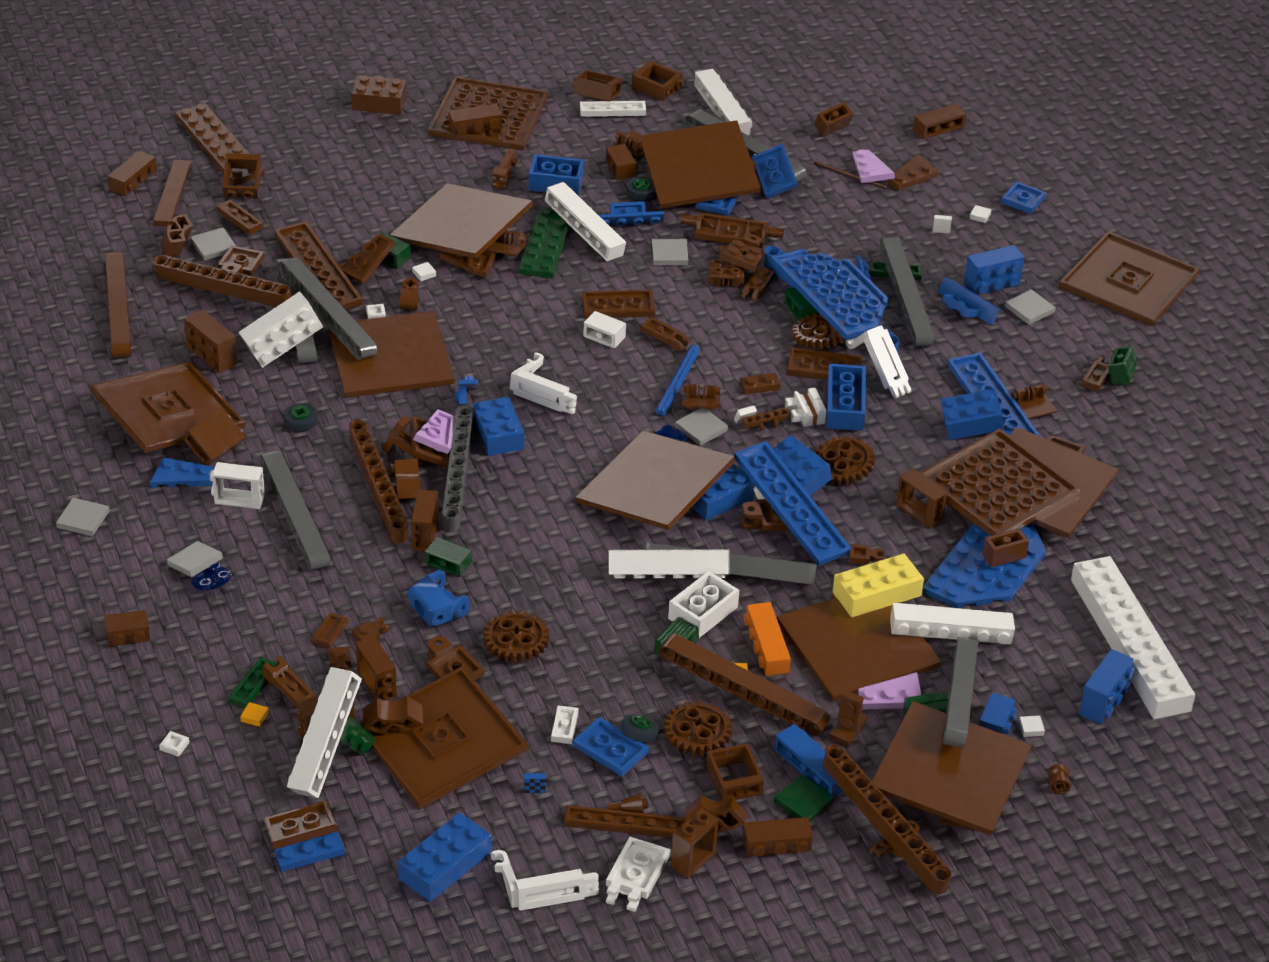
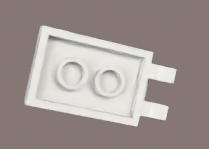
M629 837L606 879V886H608L607 894H609L606 903L615 905L619 893L628 895L629 903L627 910L635 912L640 898L647 899L670 857L671 849Z

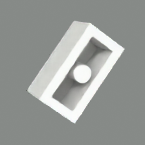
M594 311L584 322L583 336L615 349L626 336V323Z

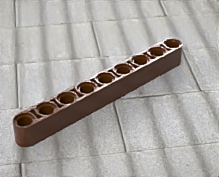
M123 252L105 253L113 358L131 357Z
M159 255L153 259L156 276L163 280L273 307L279 306L292 297L290 287L285 284L166 255Z
M361 419L352 420L349 423L350 442L389 537L394 543H404L408 539V523L365 421Z
M670 634L659 648V653L665 660L791 725L796 724L801 730L811 735H820L830 721V715L824 709L680 635Z
M829 745L825 750L823 768L924 884L935 894L945 893L951 880V870L847 752L839 745Z

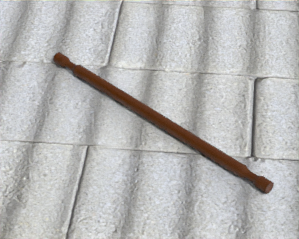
M814 161L816 165L860 180L858 175ZM876 181L868 182L886 189L888 187L887 185L880 184Z

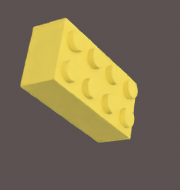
M904 553L835 574L833 593L852 618L891 606L893 603H900L922 596L924 578Z

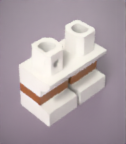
M816 388L808 389V393L799 394L797 391H794V397L785 399V408L791 410L792 423L801 421L803 427L825 424L826 408Z

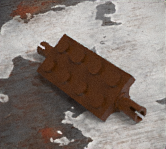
M684 213L681 215L680 224L695 226V238L701 240L731 243L732 240L742 241L745 234L750 233L762 239L758 248H763L767 237L783 239L784 228L769 227L768 222L708 213L697 214V216Z

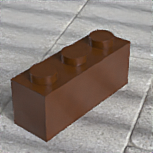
M497 104L449 110V126L453 135L501 129L502 114Z
M952 104L914 116L913 130L922 139L965 127L966 113L957 104Z
M137 151L108 175L109 190L127 196L157 171L155 156Z
M808 817L745 822L743 825L742 837L747 857L810 852L812 849L813 836Z

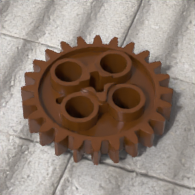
M813 313V316L806 315V319L800 318L801 321H796V325H793L792 329L794 341H796V344H801V347L806 345L807 348L812 346L813 349L817 347L823 349L824 346L830 348V345L837 346V343H843V340H845L821 314Z
M839 435L837 440L835 437H832L831 442L825 440V445L819 444L820 449H815L816 454L830 465L831 485L838 482V485L841 486L842 482H845L848 486L850 481L856 484V479L863 481V476L868 477V472H872V466H875L873 448L869 447V443H864L863 439L857 441V436L850 439L849 435L846 438Z
M509 610L508 615L501 612V617L494 616V621L489 620L488 625H485V631H483L484 645L487 646V651H491V656L498 654V660L504 657L506 663L510 659H513L514 664H516L517 660L524 663L526 658L532 661V656L539 658V652L545 653V648H548L550 634L549 628H546V622L541 623V617L535 619L534 613L528 616L527 611L520 614V611L517 610L516 614H513Z
M693 700L692 705L685 702L684 707L678 704L677 710L671 709V714H667V718L664 721L666 741H670L671 747L677 745L676 751L683 749L684 755L692 752V757L696 753L703 757L705 752L720 749V747L725 748L726 743L730 742V737H732L730 716H725V710L719 712L720 706L712 708L711 702L707 706L704 705V701L697 704L695 700Z

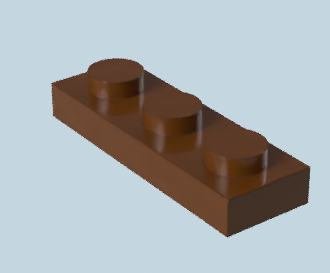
M231 199L217 206L218 213L249 235L263 229L262 221Z

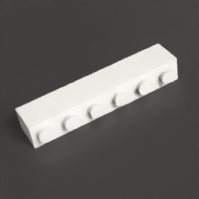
M714 69L695 72L694 86L716 117L723 122L737 120L741 132L750 135V128H752L751 119L747 117L744 109L740 107L732 92L727 89L726 84L722 82Z
M564 182L547 187L545 202L606 261L623 256L626 246L624 239Z
M729 549L609 550V574H614V578H626V574H634V578H646V574H653V578H665V574H673V578H685V574H693V578H700L708 571L719 578H725V574H729Z
M893 603L890 615L891 634L955 640L960 636L978 640V642L1011 644L1015 632L1013 613Z
M331 667L325 678L324 687L318 697L317 706L314 714L311 716L310 725L303 738L300 752L296 757L292 774L288 779L287 787L297 794L319 798L362 680L352 671Z

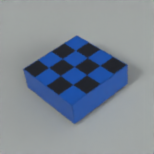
M524 773V793H546V773Z

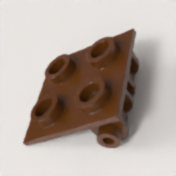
M634 130L627 134L623 132L616 133L615 138L617 141L612 146L625 144L628 150H631L632 156L636 158L644 154L639 140V136L642 134Z
M506 230L486 251L516 256L527 246V236L524 233L513 231L509 235V231Z
M719 259L708 261V284L721 286L722 278V286H724L725 279H728L727 286L730 285V279L731 286L740 287V285H744V268Z
M687 384V386H683V393L687 394H683L682 406H686L688 409L704 407L706 410H715L720 406V387L708 385L707 395H705L706 385H704L703 395H701L700 384H698V394H696V384Z
M1046 385L1029 386V388L1025 387L1014 390L1011 393V396L1028 419L1058 412L1045 395V392H1047Z

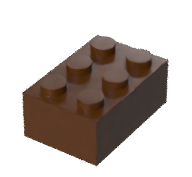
M358 75L352 91V110L401 115L407 97L406 80Z
M204 310L184 318L185 344L190 351L192 350L200 359H203L211 368H214L219 373L238 364L236 338L233 333Z

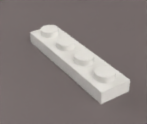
M645 101L580 102V115L585 117L646 116Z

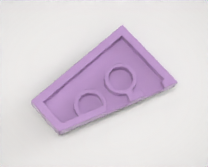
M869 149L852 152L861 183L895 178L894 172Z
M438 409L421 430L416 433L413 440L448 454L452 444L455 416Z
M917 672L859 688L858 695L864 697L862 709L903 708L904 698L921 695Z

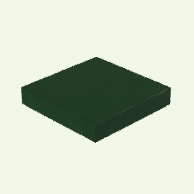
M802 774L774 796V802L794 817H808L810 822L834 802L835 797Z

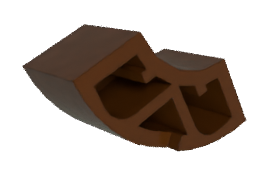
M186 213L174 217L167 226L161 241L163 255H180L193 228Z
M418 459L394 460V464H391V476L395 475L396 483H393V489L397 498H417L418 490H421Z
M408 696L395 701H385L376 698L362 708L363 728L372 732L387 734V731L400 730V733H405L423 725L422 705Z
M704 795L699 796L690 803L684 813V818L689 820L701 808L719 819L718 830L720 832L729 831L745 823L747 812L733 797L726 801L717 802L706 798Z

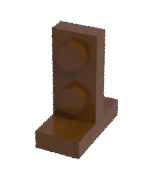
M404 415L394 426L381 449L386 454L397 445L402 451L412 456L411 434L405 431L411 420L409 417ZM414 457V459H418V462H421L424 465L428 462L426 460Z
M848 690L843 691L840 700L838 724L830 734L831 741L849 748L867 722V715L862 714L864 697Z

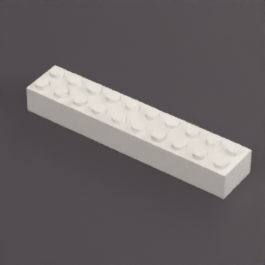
M1111 556L1074 563L1071 577L1073 585L1110 647L1134 659L1132 667L1135 670L1130 680L1153 719L1191 712L1195 698L1194 691Z

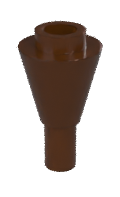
M642 792L625 798L620 802L607 803L609 810L644 813V809H648L647 797L642 796Z

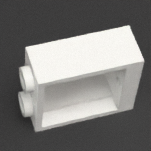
M217 462L215 469L210 472V481H213L211 495L214 496L215 504L261 509L265 497L263 467ZM223 478L251 482V491L224 488Z

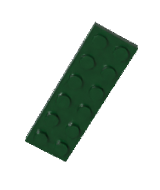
M539 207L519 267V274L554 279L570 225L554 209Z

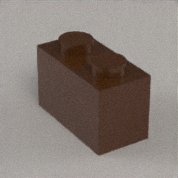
M845 102L818 113L814 126L824 137L849 126L853 112Z
M625 144L606 147V163L616 180L636 177L638 163L636 159L634 160L631 150H628Z
M1020 528L985 537L982 555L990 567L1025 559L1029 540Z
M146 610L105 615L109 647L150 641Z

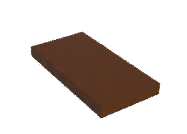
M651 289L581 292L584 319H588L594 311L612 318L655 317V305Z
M791 348L787 375L827 380L829 364L862 366L863 356Z

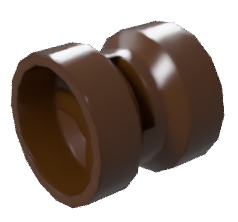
M1063 764L1051 766L1048 769L1050 790L1055 794L1067 793L1071 788L1069 768Z

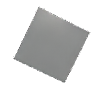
M224 228L191 236L192 244L204 261L223 256L231 245L236 246Z
M652 239L653 265H688L687 239Z
M1032 289L1005 303L1007 309L1029 325L1054 313L1056 309L1055 306Z
M704 407L675 422V427L699 446L728 431V425Z
M73 498L56 522V526L60 529L94 536L109 513V506Z
M196 541L168 558L167 564L193 577L223 557L220 551Z

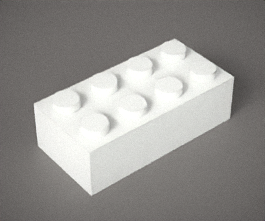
M298 292L241 330L239 334L254 358L263 368L323 328L309 302L301 292Z

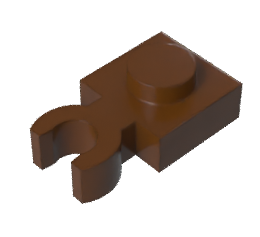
M850 545L852 549L850 550L849 563L868 565L869 561L874 563L883 560V549L870 550V546Z
M379 617L373 624L367 621L351 629L352 636L357 641L373 636L379 639L380 634L390 631V624L383 625L384 618Z
M348 646L329 648L330 668L350 671L351 659Z

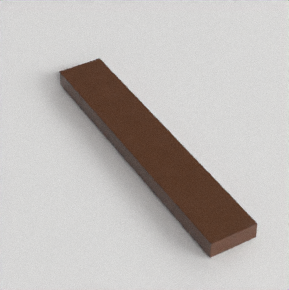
M174 160L153 219L154 225L168 226L174 218L191 168V161Z
M567 805L564 826L673 838V833L687 820L683 817Z

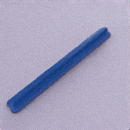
M693 344L689 347L656 408L657 415L664 416L667 413L699 353L698 345L695 346Z

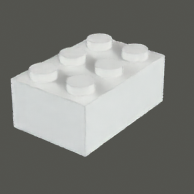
M708 571L669 601L668 619L674 621L677 617H680V619L683 618V620L691 624L693 623V625L698 627L697 635L700 638L738 608L739 590Z

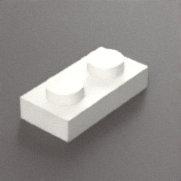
M557 707L551 742L572 744L579 708Z

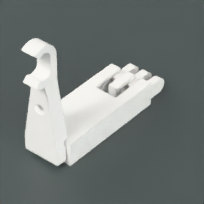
M881 325L866 331L857 338L845 340L849 349H854L865 343L884 388H889L893 397L898 398L899 394L903 396L905 392L907 394L911 393V388L907 381L908 376L887 329L884 330Z
M534 353L535 361L527 359L525 365L511 373L510 389L513 390V394L559 412L575 413L574 407H576L575 401L577 396L569 393V387L533 374L543 364L544 356L542 354Z
M502 850L491 852V860L503 861L502 863L495 864V872H502L512 908L518 907L519 911L583 900L584 897L594 896L599 893L597 873L582 874L581 869L516 880L507 853Z

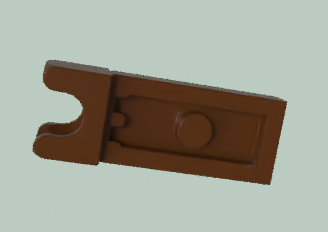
M509 148L499 167L494 168L492 176H494L492 187L505 189L508 184V176H511L512 168L517 165L518 158L515 156V149Z
M277 656L275 667L265 663L262 674L270 684L273 683L299 709L298 702L315 697V693L288 667L289 664L281 656Z

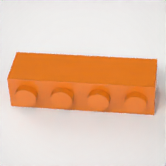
M771 602L747 605L744 623L749 626V638L754 641L753 648L755 654L759 656V667L763 668L765 676L789 673L791 658Z

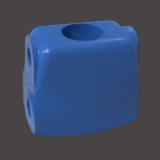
M441 570L427 575L411 586L407 592L411 607L432 627L456 621L466 616V613L470 610V599L467 596L462 595L456 598L450 591L444 588L446 575Z

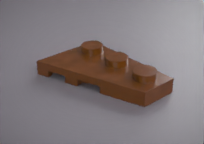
M917 154L894 173L895 178L888 179V183L897 191L937 177L938 170Z
M380 233L364 245L362 251L357 255L353 254L350 256V260L344 265L340 264L339 267L345 275L365 284L395 245V242Z
M486 250L476 259L443 251L440 253L441 260L484 278H487L496 258V252Z

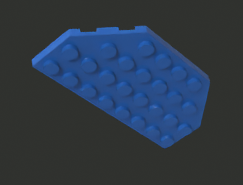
M804 249L771 257V263L845 340L857 338L866 331L879 326L888 297L849 259L835 260L832 259L831 255L818 253L817 256L808 254V250Z
M1029 523L1020 528L1029 540L1026 558L990 567L982 555L985 537L990 535L976 524H973L924 584L922 593L954 608H964L966 604L975 603V606L991 604V601L1002 600V602L1011 601L1045 557L1046 549L1034 524Z

